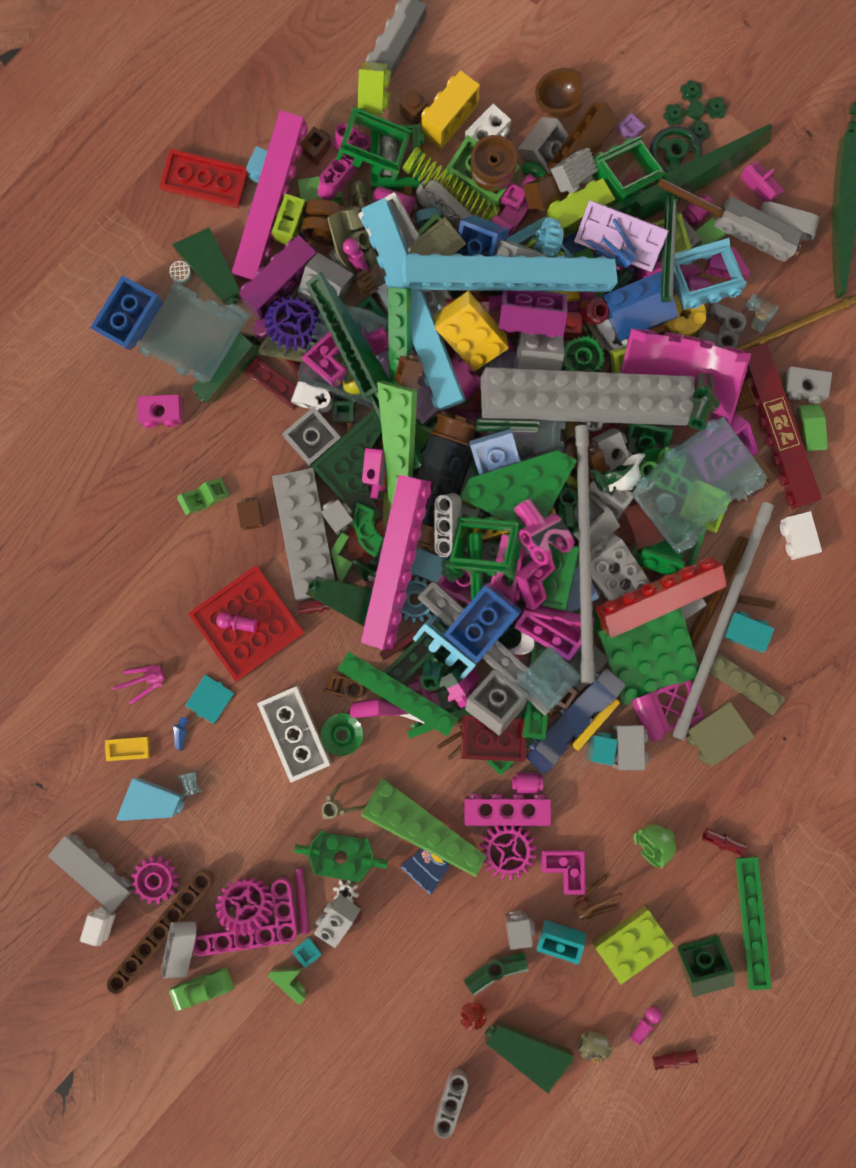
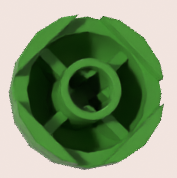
M651 824L642 827L634 833L633 838L636 846L640 844L644 849L640 853L654 867L657 868L661 865V868H664L673 859L676 852V843L674 840L675 836L670 829L657 824Z

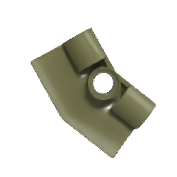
M359 206L343 209L327 217L337 256L345 269L353 274L352 279L354 282L358 280L356 276L357 271L353 263L348 260V254L343 250L345 240L353 238L359 243V249L363 251V257L370 269L378 264V254L370 243V236L366 230L362 229L364 225L358 215L361 213Z

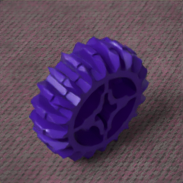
M291 295L288 297V300H285L283 297L280 298V302L275 300L273 306H269L268 313L265 315V328L267 329V335L272 336V343L278 341L279 348L285 345L287 351L290 347H293L295 352L298 346L303 350L306 348V344L311 346L313 340H317L318 333L321 330L319 326L321 325V319L318 318L319 312L314 311V304L308 305L307 299L303 302L300 301L299 296L296 300H293ZM285 314V318L280 323H276L278 317ZM309 323L310 327L304 333H301V328Z

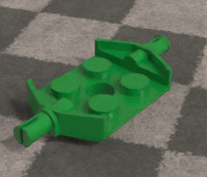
M321 830L310 845L295 844L294 853L305 854L306 857H309L314 875L360 883L371 868L387 869L388 860L373 856L368 838L348 837L325 833L324 830ZM337 853H345L347 860L344 863H337L335 861Z

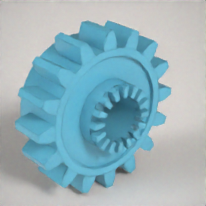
M546 218L545 221H542V226L535 233L534 237L537 242L533 245V250L547 255L546 258H555L560 251L563 241V228L560 227L559 220Z
M416 577L415 581L410 580L406 590L407 598L401 614H405V621L411 617L413 623H415L416 618L424 622L423 616L431 617L430 609L422 602L418 605H412L409 601L412 595H420L428 587L426 585L427 579L420 582L419 578Z

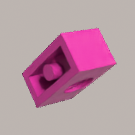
M179 395L137 397V421L145 428H156L157 425L177 427V424H183V399ZM158 409H165L162 416H156Z

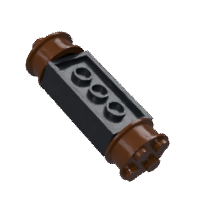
M442 410L435 414L438 418L434 430L429 433L437 436L430 435L423 456L424 465L419 467L416 477L417 479L431 482V493L427 499L426 515L422 520L421 537L417 542L416 548L424 550L425 547V549L436 552L435 501L441 495L449 493L460 494L473 455L469 441L473 440L476 432V422L457 415H451ZM447 499V505L450 508V502Z

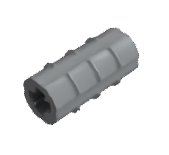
M384 135L380 138V156L396 162L399 150L398 140ZM382 169L380 178L392 177L393 173Z

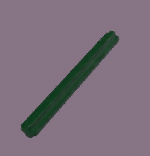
M668 194L665 198L664 228L669 230L663 245L660 297L663 303L673 300L677 195Z

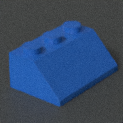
M662 271L603 295L608 306V320L620 342L629 338L631 329L649 330L678 318L674 298L671 302L663 303L661 301Z

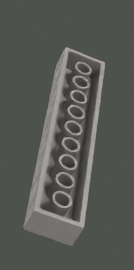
M486 368L481 376L482 418L688 425L695 405V400L692 397L695 391L694 377Z

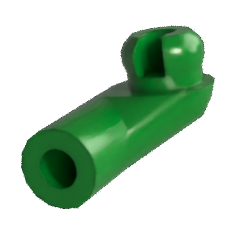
M525 161L522 164L521 169L525 175L530 174L539 178L547 174L537 162Z

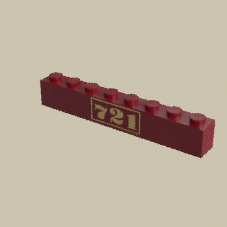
M765 343L743 350L751 353L744 381L748 380L756 400V404L753 407L757 408L759 414L758 422L760 427L764 428L766 434L765 442L771 448L773 454L771 456L772 462L778 468V479L781 486L785 488L787 504L794 510L822 500L768 344Z

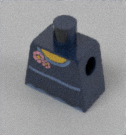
M420 848L404 860L400 867L431 895L449 868L450 863Z

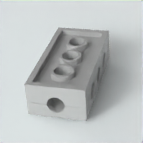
M610 534L590 549L591 578L607 601L617 599L627 592L635 591L650 583L622 539L615 534Z

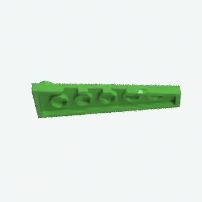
M387 381L378 382V399L389 508L391 509L398 476L413 477L417 390Z

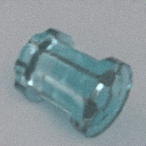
M197 771L178 776L182 781L184 789L183 797L202 792L201 788L198 787L196 779Z

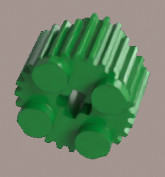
M583 336L582 339L578 337L577 340L574 338L573 341L567 342L564 347L561 371L600 372L604 363V352H602V348H599L598 340L594 341L593 337ZM580 357L585 359L584 362L580 361Z

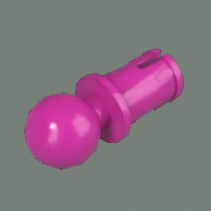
M353 238L345 240L343 250L348 254V260L353 263L357 274L364 269L369 272L370 268L363 257V251L359 249V243Z
M222 612L216 619L217 625L223 629L233 626L234 631L240 629L254 633L257 628V619L239 617V614H236L233 618L229 613Z
M654 1005L647 1008L646 1019L640 1018L638 1026L629 1036L635 1043L641 1046L651 1030H655L652 1025L662 1020L663 1013L661 1009Z

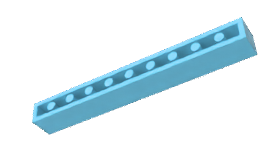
M383 198L362 208L364 216L361 219L365 228H369L372 235L369 237L372 247L374 249L377 248L379 253L377 261L380 267L386 271L387 275L384 278L387 286L403 287L401 264L404 256L409 255L391 205ZM411 289L412 348L415 347L417 356L421 357L420 362L423 363L422 366L425 372L423 379L426 386L432 390L431 400L435 408L438 407L444 411L465 402L466 398L443 339L435 329L434 316L424 290Z
M411 253L404 256L401 264L403 287L413 290L611 292L617 284L615 259H607V257H598L596 259L585 256L577 258H567L566 256L546 258V256L542 255L536 257H525L524 255L484 257L480 254L473 256H462L461 254H453L451 256L431 254L424 256Z

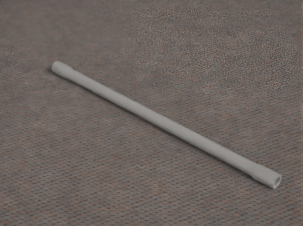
M578 425L575 427L578 470L582 640L581 683H595L588 476L589 434L588 426Z
M762 502L756 517L755 526L688 699L672 734V737L682 741L685 740L691 724V718L759 542L775 507L770 503Z

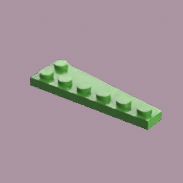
M384 779L380 780L362 812L361 817L474 877L477 876L486 858V855Z

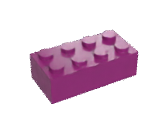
M299 235L295 239L289 240L281 253H276L265 268L262 267L257 271L256 277L251 282L248 281L241 287L239 294L245 306L259 320L265 318L269 306H273L275 300L280 302L281 297L287 300L297 286L300 287L305 266L317 254L316 251Z

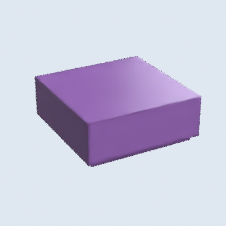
M631 112L617 126L616 130L626 139H634L645 130L646 126Z

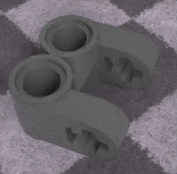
M710 303L706 315L722 323L719 333L716 336L710 332L699 330L695 337L713 341L715 346L726 348V346L721 343V340H726L730 347L735 348L742 330L746 326L745 316L721 304ZM729 322H735L738 328L731 327Z

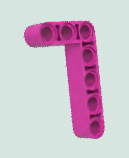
M282 876L276 879L271 886L275 921L269 922V924L262 923L261 925L263 927L262 930L267 929L271 932L272 938H264L262 930H259L258 927L255 928L254 934H251L249 930L247 931V934L250 936V942L242 941L240 937L241 931L238 935H234L233 930L228 932L226 929L200 933L195 938L192 952L197 956H206L292 942L299 930L292 881L288 877ZM277 883H284L287 886V892H279L277 890ZM280 905H288L290 913L283 914L280 911ZM283 927H291L293 929V935H285L283 933ZM219 937H227L229 945H222ZM198 940H205L208 947L206 949L201 948Z

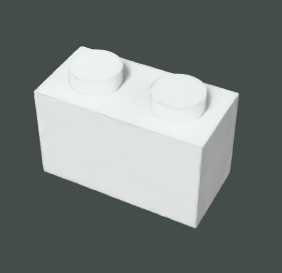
M811 511L781 520L780 531L786 538V552L788 556H791V560L822 552Z

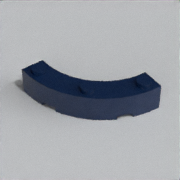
M607 668L601 673L596 672L595 683H590L567 709L561 708L558 711L560 716L546 731V739H534L528 746L530 751L525 757L545 774L569 748L570 742L577 738L592 722L593 717L598 712L601 713L617 698L625 684Z

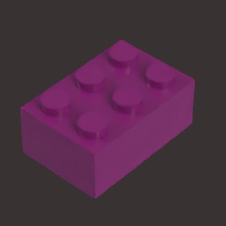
M502 291L499 329H503L506 332L520 331L529 335L537 333L545 334L548 337H563L567 318V294L545 291Z

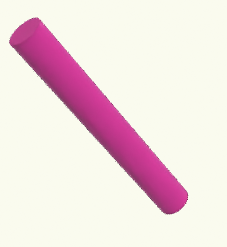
M295 868L301 934H308L310 932L304 869Z

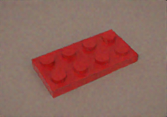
M170 149L159 187L164 191L239 209L248 172L245 166Z

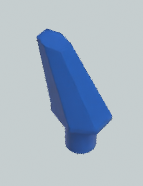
M181 716L177 725L173 724L174 745L180 751H182L187 732L184 728L189 719Z

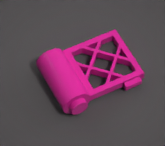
M690 680L681 684L666 686L631 700L641 726H644V730H647L648 740L651 739L652 742L659 741L664 738L663 734L675 729L692 688ZM680 685H686L688 690L686 698L676 695ZM664 692L670 695L667 706L660 704L657 697L658 694ZM674 697L684 702L680 712L670 708ZM699 701L695 708L697 715L691 718L690 727L701 721V718H704ZM669 711L678 715L676 723L671 726L668 725L666 720Z

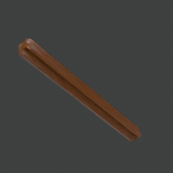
M744 536L737 538L723 566L727 586L748 544L749 539ZM726 587L709 594L705 602L706 606L702 608L689 634L693 649H696Z

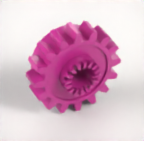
M151 856L149 861L144 859L141 861L142 865L135 867L138 872L132 874L131 877L135 878V882L131 883V886L136 887L134 893L141 895V901L148 899V904H151L156 900V903L160 904L162 898L167 901L170 899L169 894L174 895L176 893L173 887L179 886L180 883L175 881V879L180 874L174 873L177 866H170L171 859L164 862L163 856H160L157 860L155 856ZM153 875L159 877V885L152 882L151 878Z

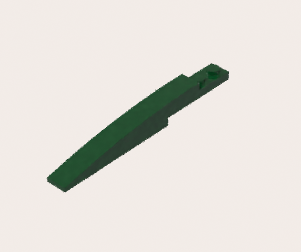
M856 100L850 105L849 114L851 115V120L847 124L846 132L839 140L832 206V263L836 299H840L846 293L856 231Z
M768 124L665 173L664 179L694 194L740 165L770 143L772 125ZM656 184L610 206V208L644 220L664 210L666 196L673 193ZM677 196V203L683 200V198Z
M319 272L308 280L306 285L363 399L369 397L381 421L378 382H390L349 311L324 274ZM416 442L414 444L413 471L424 465L423 456Z

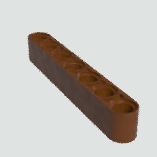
M204 869L195 874L107 980L106 986L110 993H122L166 942L171 923L182 922L213 885L214 875L211 871ZM199 876L207 878L208 883L206 886H202L199 883ZM186 892L193 895V902L185 900ZM172 909L179 912V919H174L171 916ZM158 926L165 929V936L157 933ZM144 943H147L151 946L150 953L144 951ZM130 960H133V961L136 962V964H137V969H136V970H135V969H132V968L129 966V961H130ZM116 977L123 981V986H118L115 983Z

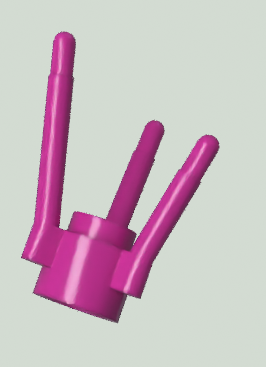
M153 664L148 667L124 670V674L145 673L142 677L114 686L113 690L125 688L145 680L148 685L152 684L129 701V704H133L155 688L162 686L161 682L165 681V675L160 665L155 666Z

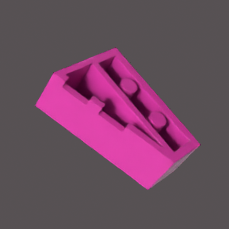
M525 605L514 628L569 661L582 643L580 614L539 605L532 611Z

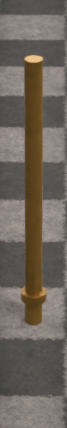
M856 295L849 298H841L840 302L735 348L746 350L765 344L837 311L847 310L851 305L856 304Z

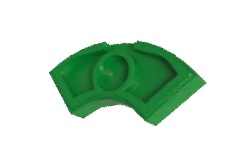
M357 503L354 510L353 525L358 541L369 554L379 558L385 537L377 529L376 516L378 511Z

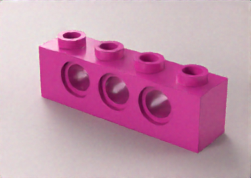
M508 534L502 535L496 562H504L509 540ZM523 545L521 546L516 574L526 566L528 558H531ZM497 573V576H492L491 584L517 605L518 600L522 598L516 576L511 586L506 583V574Z
M469 794V798H464V824L478 826H551V799L545 798V794H533V798H524V794H511V798H503V794H490V798H482V794ZM483 804H489L492 807L488 815H483L480 812V807ZM504 804H511L513 806L511 814L504 815L501 812ZM526 804L534 806V811L530 815L523 813V807Z

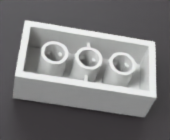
M299 686L257 703L290 783L332 764ZM285 708L287 711H291L289 720L282 717V713H285L283 711ZM293 728L295 731L299 730L300 732L298 739L290 736ZM300 748L308 751L307 759L299 757Z

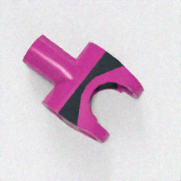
M531 499L523 501L514 509L526 526L525 529L519 532V540L528 554L538 564L545 565L552 559L548 543L564 553L572 550L574 546L573 538L558 515L551 514L543 518ZM563 539L566 541L567 547L564 545ZM540 552L543 553L545 559L541 557Z

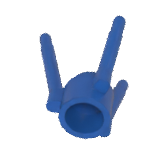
M613 219L616 229L628 248L623 246L619 250L603 237L602 241L616 253L614 256L590 240H587L586 243L606 257L615 259L619 266L622 265L626 269L637 258V255L634 253L637 249L631 244L618 221Z

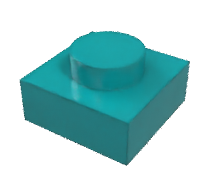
M310 936L292 950V953L304 968H307L322 955V951Z

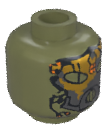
M589 1030L581 1035L578 1042V1051H580L582 1058L600 1064L605 1058L608 1059L610 1057L612 1046L609 1045V1039L606 1035Z

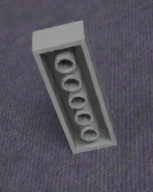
M313 468L272 476L292 585L297 601L312 599L306 593L309 583L316 576L336 580L325 519L321 513L323 508L317 477Z

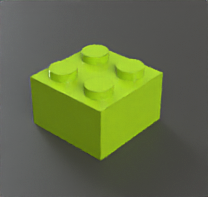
M362 63L359 68L358 109H364L373 115H382L384 110L388 108L390 92H386L391 81V70H387L388 64Z

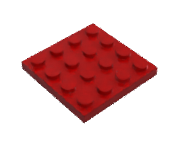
M257 565L188 613L235 682H238L305 634ZM222 612H227L233 618L236 614H239V617L257 619L256 631L254 633L240 629L234 631L233 626L227 629L220 628L216 622L217 616Z

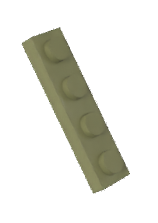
M719 653L716 654L709 674L770 715H774L785 697Z

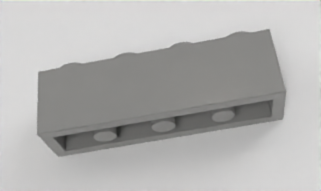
M69 834L64 836L48 857L111 912L117 910L134 890L131 882L124 876L120 877L110 863H104L94 849H88L83 844L82 838L78 835Z

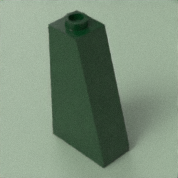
M210 227L172 244L178 256L225 307L228 305L234 306L242 299L239 294L240 290Z
M237 331L191 388L196 392L195 396L203 403H214L248 368L255 357L260 355L258 350L262 343L252 334Z
M316 576L309 583L306 595L364 627L373 587Z
M497 1021L495 1025L491 1024L484 1034L486 1036V1045L548 1094L575 1059L571 1050L501 1021Z

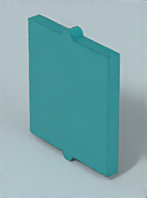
M205 675L185 706L196 712L198 717L202 716L212 724H215L234 693L224 687L222 682H217Z

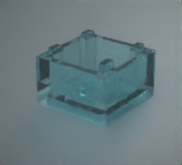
M549 646L516 680L547 710H550L579 681L581 676Z

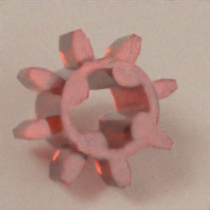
M476 1002L465 1004L460 1011V1016L463 1018L460 1023L471 1031L473 1029H480L486 1022V1016L484 1015L486 1009Z

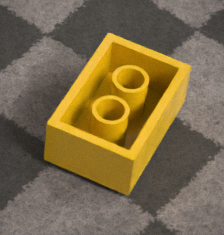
M461 70L456 76L453 75L449 79L444 91L438 92L434 103L430 107L427 106L421 115L424 138L440 150L443 149L479 104L480 85Z
M469 291L434 315L435 329L474 372L508 349V340L505 332L499 329V325Z

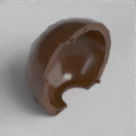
M558 68L543 75L535 89L536 101L542 111L552 117L564 118L573 115L581 109L583 104L582 74L572 68Z

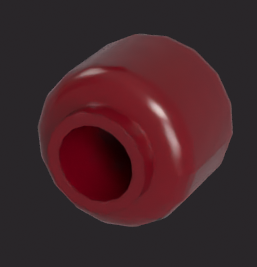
M587 297L579 305L578 312H580L584 323L601 324L609 316L608 306L602 297Z

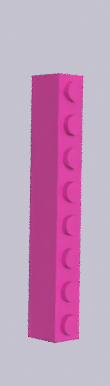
M279 110L233 266L232 274L237 277L252 281L256 277L257 271L265 266L266 259H269L271 256L272 247L270 245L272 239H274L272 230L285 194L289 195L290 178H294L296 172L295 161L302 152L300 144L308 131V125H306L305 119L301 116Z
M403 475L398 476L361 643L384 650L393 649L397 641L396 633L398 625L402 620L401 612L407 598V585L411 580V568L416 558V546L421 537V524L426 515L425 507L431 493V482Z

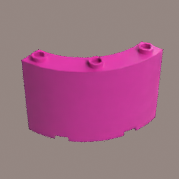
M631 329L621 373L692 376L694 381L697 378L696 375L702 372L711 373L714 377L716 396L720 401V406L711 413L707 425L710 429L721 430V428L731 426L751 353L730 346H726V348L715 346L713 341L670 332L660 335L655 333L654 330Z

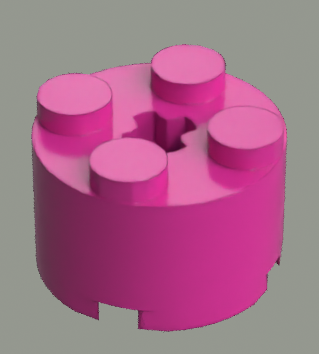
M456 353L450 360L467 401L481 387V378Z

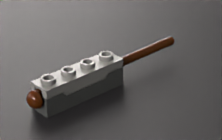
M399 0L393 17L388 18L385 31L378 36L376 47L373 51L369 52L366 62L388 64L387 70H391L392 79L427 17V4L420 0Z
M663 178L658 183L659 187L713 213L717 217L715 227L738 238L742 242L756 247L760 251L774 256L778 260L785 262L790 257H799L803 252V247L799 243L802 232L732 196L721 207H718Z

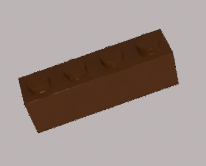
M593 102L547 164L550 171L551 168L579 150L590 148L593 156L601 148L603 141L614 130V126L619 121L607 102Z

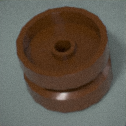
M499 135L483 137L475 144L472 149L470 172L473 181L478 187L485 191L495 192L503 190L511 184L515 177L517 163L515 146L510 140Z
M309 200L304 211L306 218L303 219L301 224V234L313 242L334 246L327 217L346 208L327 200Z

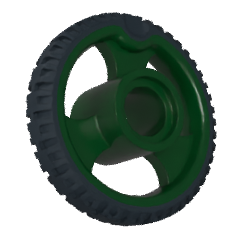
M670 126L655 135L650 144L649 152L663 171L669 172L680 167L679 165L688 152L695 153L694 159L701 157L702 145L696 134H693L687 128ZM670 135H679L686 138L688 141L685 142L681 138H674L669 142L666 137ZM657 149L665 151L664 161L669 165L668 167H665L659 161ZM672 150L678 151L679 154H678V155L674 154V153L672 152Z

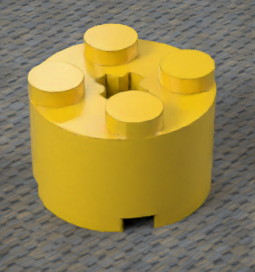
M675 295L673 298L678 318L665 323L666 332L693 337L706 320V308L702 304L696 309L688 308L683 310L678 296Z

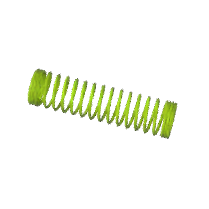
M418 147L414 149L402 170L410 174L419 163L413 174V178H415L425 166L418 179L420 182L430 171L424 186L428 184L435 174L436 176L433 181L436 180L438 182L442 177L439 183L442 186L448 180L444 188L448 191L453 185L449 192L451 195L459 188L454 197L456 200L465 191L459 202L461 205L471 194L464 207L467 209L475 200L469 211L470 214L480 203L481 205L475 214L477 217L486 206L487 208L481 217L483 219L486 217L485 220L491 221L500 211L497 205H493L489 209L491 201H488L483 206L485 197L477 203L480 193H477L471 200L475 189H472L465 197L469 185L461 191L464 181H461L455 188L458 177L449 185L453 173L442 183L448 172V169H445L438 177L442 165L430 177L437 164V161H434L425 172L431 157L419 169L426 153H423L413 166L421 152V149L419 150Z

